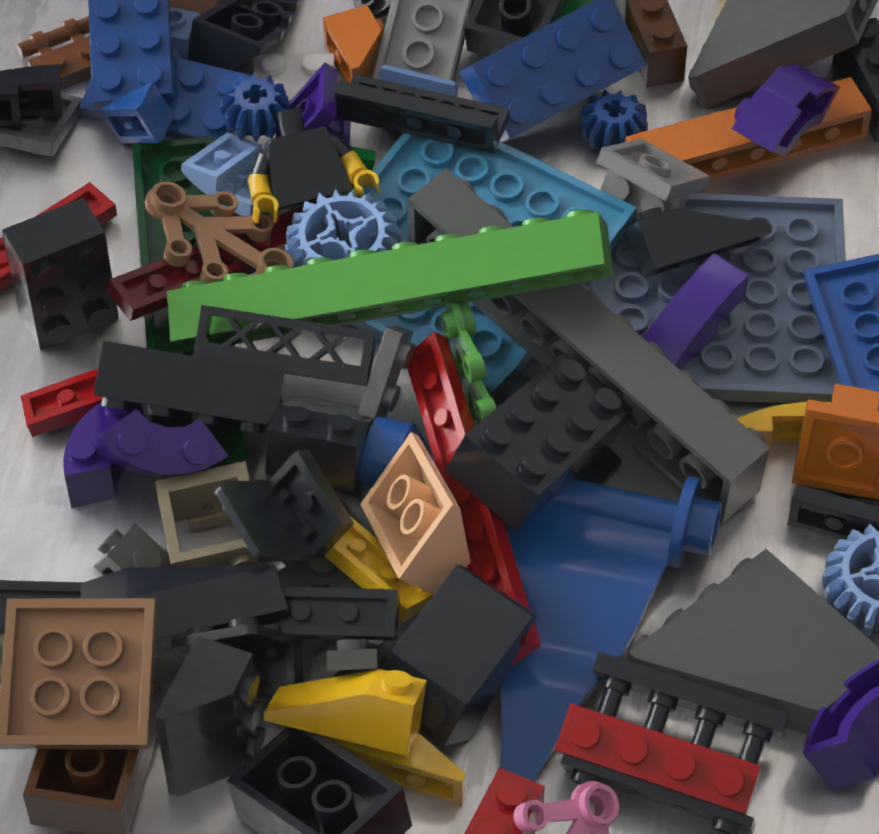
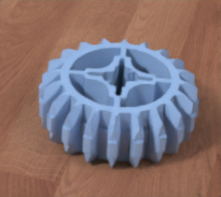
M335 189L333 197L326 199L319 193L317 204L304 202L303 213L293 214L292 225L287 226V244L285 249L293 259L294 268L305 266L307 261L314 258L326 257L333 260L348 258L351 252L357 250H373L375 252L392 250L394 244L401 242V231L398 229L396 217L393 212H387V207L383 201L374 203L370 193L358 198L354 189L351 190L348 196H341L337 189Z
M869 524L864 530V534L852 529L847 540H838V543L834 546V551L830 552V555L826 558V570L823 572L822 577L825 600L830 605H833V608L855 627L862 628V633L866 637H869L872 633L879 634V531ZM869 565V567L861 568L860 573L852 574L858 568Z

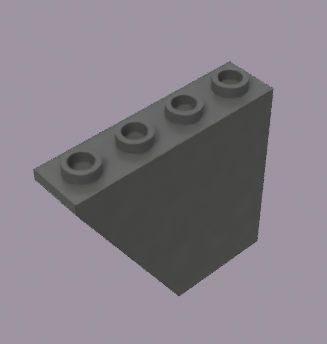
M727 0L706 42L703 44L693 68L689 72V86L695 92L701 107H710L763 85L779 66L786 67L798 64L806 67L856 46L878 0Z
M767 549L753 559L745 558L728 578L720 584H710L702 591L696 602L685 610L678 609L666 619L663 627L651 636L643 635L638 638L628 651V661L787 712L789 713L787 729L808 734L811 724L822 706L829 710L842 694L848 690L843 683L860 669L879 659V647Z

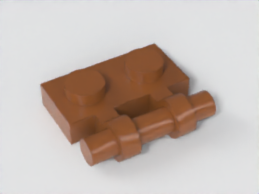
M89 16L77 21L74 18L61 22V27L46 33L42 31L29 35L28 40L16 44L22 59L36 54L37 57L27 60L28 66L60 64L62 90L91 78L90 36L86 38L83 36L89 33ZM64 42L69 43L68 45H65L58 49H51L52 47L62 44Z

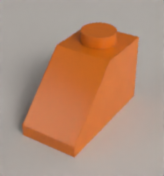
M367 5L323 17L324 47L328 53H334V64L342 79L346 82H351L354 74L371 78L374 72L385 27L380 18H374Z

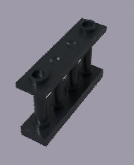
M600 651L592 669L596 679L602 681L600 687L604 689L597 712L616 718L623 696L628 697L631 690L649 696L647 703L651 707L644 727L663 733L669 713L675 712L677 706L696 712L694 718L698 720L691 743L708 749L711 747L717 727H723L724 721L743 727L742 734L746 737L739 759L757 765L764 743H770L772 737L783 740L789 724V713ZM566 754L562 756L560 764L565 771L571 773L569 780L578 785L588 781L600 782L712 820L710 828L723 834H740L741 830L751 834L754 832L756 825L754 817Z

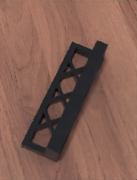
M357 74L353 75L351 82L340 80L334 91L338 119L495 154L510 118L509 108Z
M201 305L193 356L285 372L284 374L367 386L372 371L378 333ZM212 316L227 318L237 334L224 344L209 343ZM237 320L252 323L243 329ZM262 324L270 325L280 338V341L267 351L257 350L248 337L251 332ZM280 327L292 328L295 330H293L286 336ZM305 331L314 332L324 346L310 358L301 357L291 341ZM324 334L337 335L338 337L329 343ZM349 337L363 339L364 346L361 365L344 364L334 348ZM242 340L247 348L235 347L234 345ZM286 347L291 355L279 354L277 352ZM329 353L335 362L319 359Z
M796 484L787 525L838 540H847L852 529L864 534V530L869 524L879 531V500Z

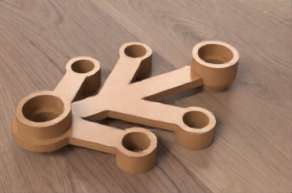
M173 182L157 183L147 193L145 199L146 210L154 218L161 220L167 239L164 259L168 264L182 267L189 262L192 246L184 239L181 223L194 230L203 262L199 277L200 281L207 283L223 281V277L228 274L227 266L221 262L217 245L255 268L257 274L265 273L266 268L276 265H285L293 268V259L286 251L279 248H269L260 252L233 235L246 233L251 240L264 242L270 238L274 223L268 215L260 213L258 224L253 222L252 215L234 217L238 206V199L232 193L221 191L215 195H186L183 188ZM195 211H211L214 217H203Z

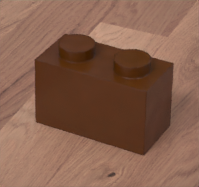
M626 0L625 23L647 65L639 70L645 86L651 87L684 81L687 43L668 0Z

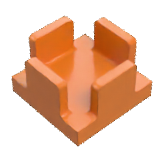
M835 384L830 403L807 399L791 483L879 500V392Z

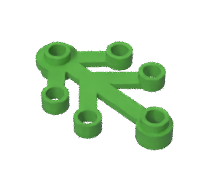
M455 300L446 302V312L440 313L441 326L446 338L451 339V352L459 378L463 380V391L473 422L478 421L480 423L496 409V405L482 382L483 379L487 378L485 363L471 337L476 336V324L472 310L466 301L457 304Z

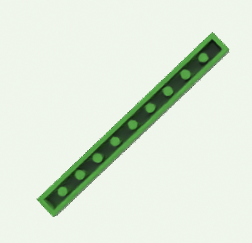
M580 209L569 212L566 218L549 221L547 218H531L523 221L522 226L505 229L502 226H487L481 228L478 234L463 237L459 234H444L436 237L435 242L418 245L415 242H400L394 244L392 250L381 252L357 250L351 252L348 258L338 260L320 257L307 261L305 266L291 268L285 265H276L266 268L265 273L251 276L245 273H232L224 276L223 281L185 282L182 284V288L167 291L170 342L186 353L194 352L201 305L341 326L443 308L446 302L455 300L457 304L465 301L471 303L612 278L614 273L608 225L599 212ZM212 316L209 343L224 344L237 334L227 318ZM237 320L243 329L252 323ZM262 324L251 332L248 337L251 341L278 337V335L270 325ZM280 327L285 333V335H288L293 330H295L292 328Z

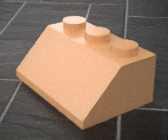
M411 432L360 505L398 579L431 594H435L456 565L461 564L467 568L470 563L460 507L420 437Z

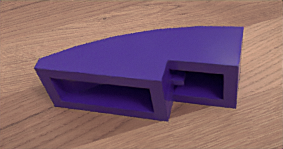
M713 253L678 290L646 332L643 339L657 344L664 352L666 359L681 370L718 335L719 323L746 298L749 274Z

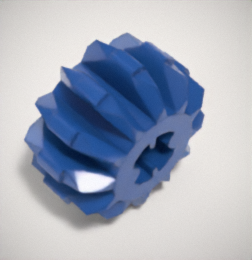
M255 72L250 79H245L238 75L235 84H227L224 97H222L220 102V113L223 115L227 131H236L239 140L248 135L252 136L256 143L260 136L263 135L273 139L276 130H280L276 113L290 109V101L286 95L284 85L282 83L274 84L271 75L264 79H259Z
M604 89L600 97L591 95L587 105H584L580 112V134L582 141L589 143L591 151L624 143L626 136L648 131L646 105L639 103L636 95L624 96L621 89L617 94H610Z

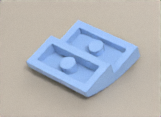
M227 132L182 163L181 172L206 195H215L221 191L232 193L238 199L236 214L251 216L253 214V203L248 178L255 156L262 150V145L244 138L239 140L238 136Z

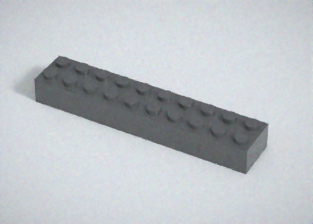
M447 168L408 198L409 242H415L418 245L435 242L436 237L444 234H459L463 237L478 234L481 228L487 226H502L505 229L514 227L507 221L504 213L497 206H489L476 194L475 189L467 180L463 178L458 179ZM578 283L472 302L544 367L565 352L630 404L634 410L619 434L681 489H683L688 476L701 478L702 489L700 498L722 502L720 519L722 525L760 491L770 449L762 435L755 429L746 428L740 423L723 401L716 398L713 399L699 387L697 380L688 371L679 370L666 359L664 352L657 344L644 340L634 331L627 318L619 313L614 314L601 302L598 294L589 286H582Z

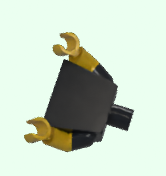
M300 108L276 113L282 136L267 140L264 144V149L256 154L248 178L253 203L252 220L256 224L259 223L261 212L270 213L273 216V222H277L278 210L303 205L304 202H315L319 193L326 199L331 198L335 189L341 195L347 194L352 190L351 183L354 184L358 198L364 196V187L374 188L377 194L381 192L378 175L368 170L358 154L338 135L328 133L326 127L306 130Z

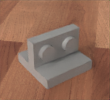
M643 139L602 147L596 161L597 164L608 169L600 190L637 207V215L655 207H661L663 212L676 208L683 209L688 196L704 191L710 178L706 173Z

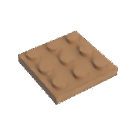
M7 599L0 688V749H150L158 611L156 599Z

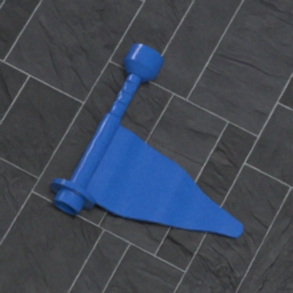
M383 416L376 417L368 432L362 454L360 469L362 486L373 487L411 432L420 437L435 463L432 451L429 450V446L416 424ZM687 477L679 502L573 479L517 531L510 526L507 535L530 610L537 615L534 623L541 646L509 668L500 684V768L531 781H537L555 749L570 703L582 707L602 683L601 680L596 679L592 670L598 652L600 651L622 659L667 565L668 567L681 569L688 552L707 557L711 556L719 529L722 502L700 498L702 489L701 478Z

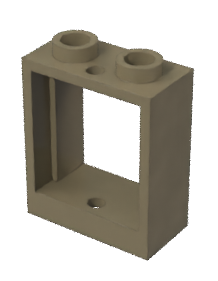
M246 461L155 481L171 567L269 565L268 562L262 563L257 561L247 551L243 539L181 552L176 522L223 512L222 504L215 493V489L223 481H250Z

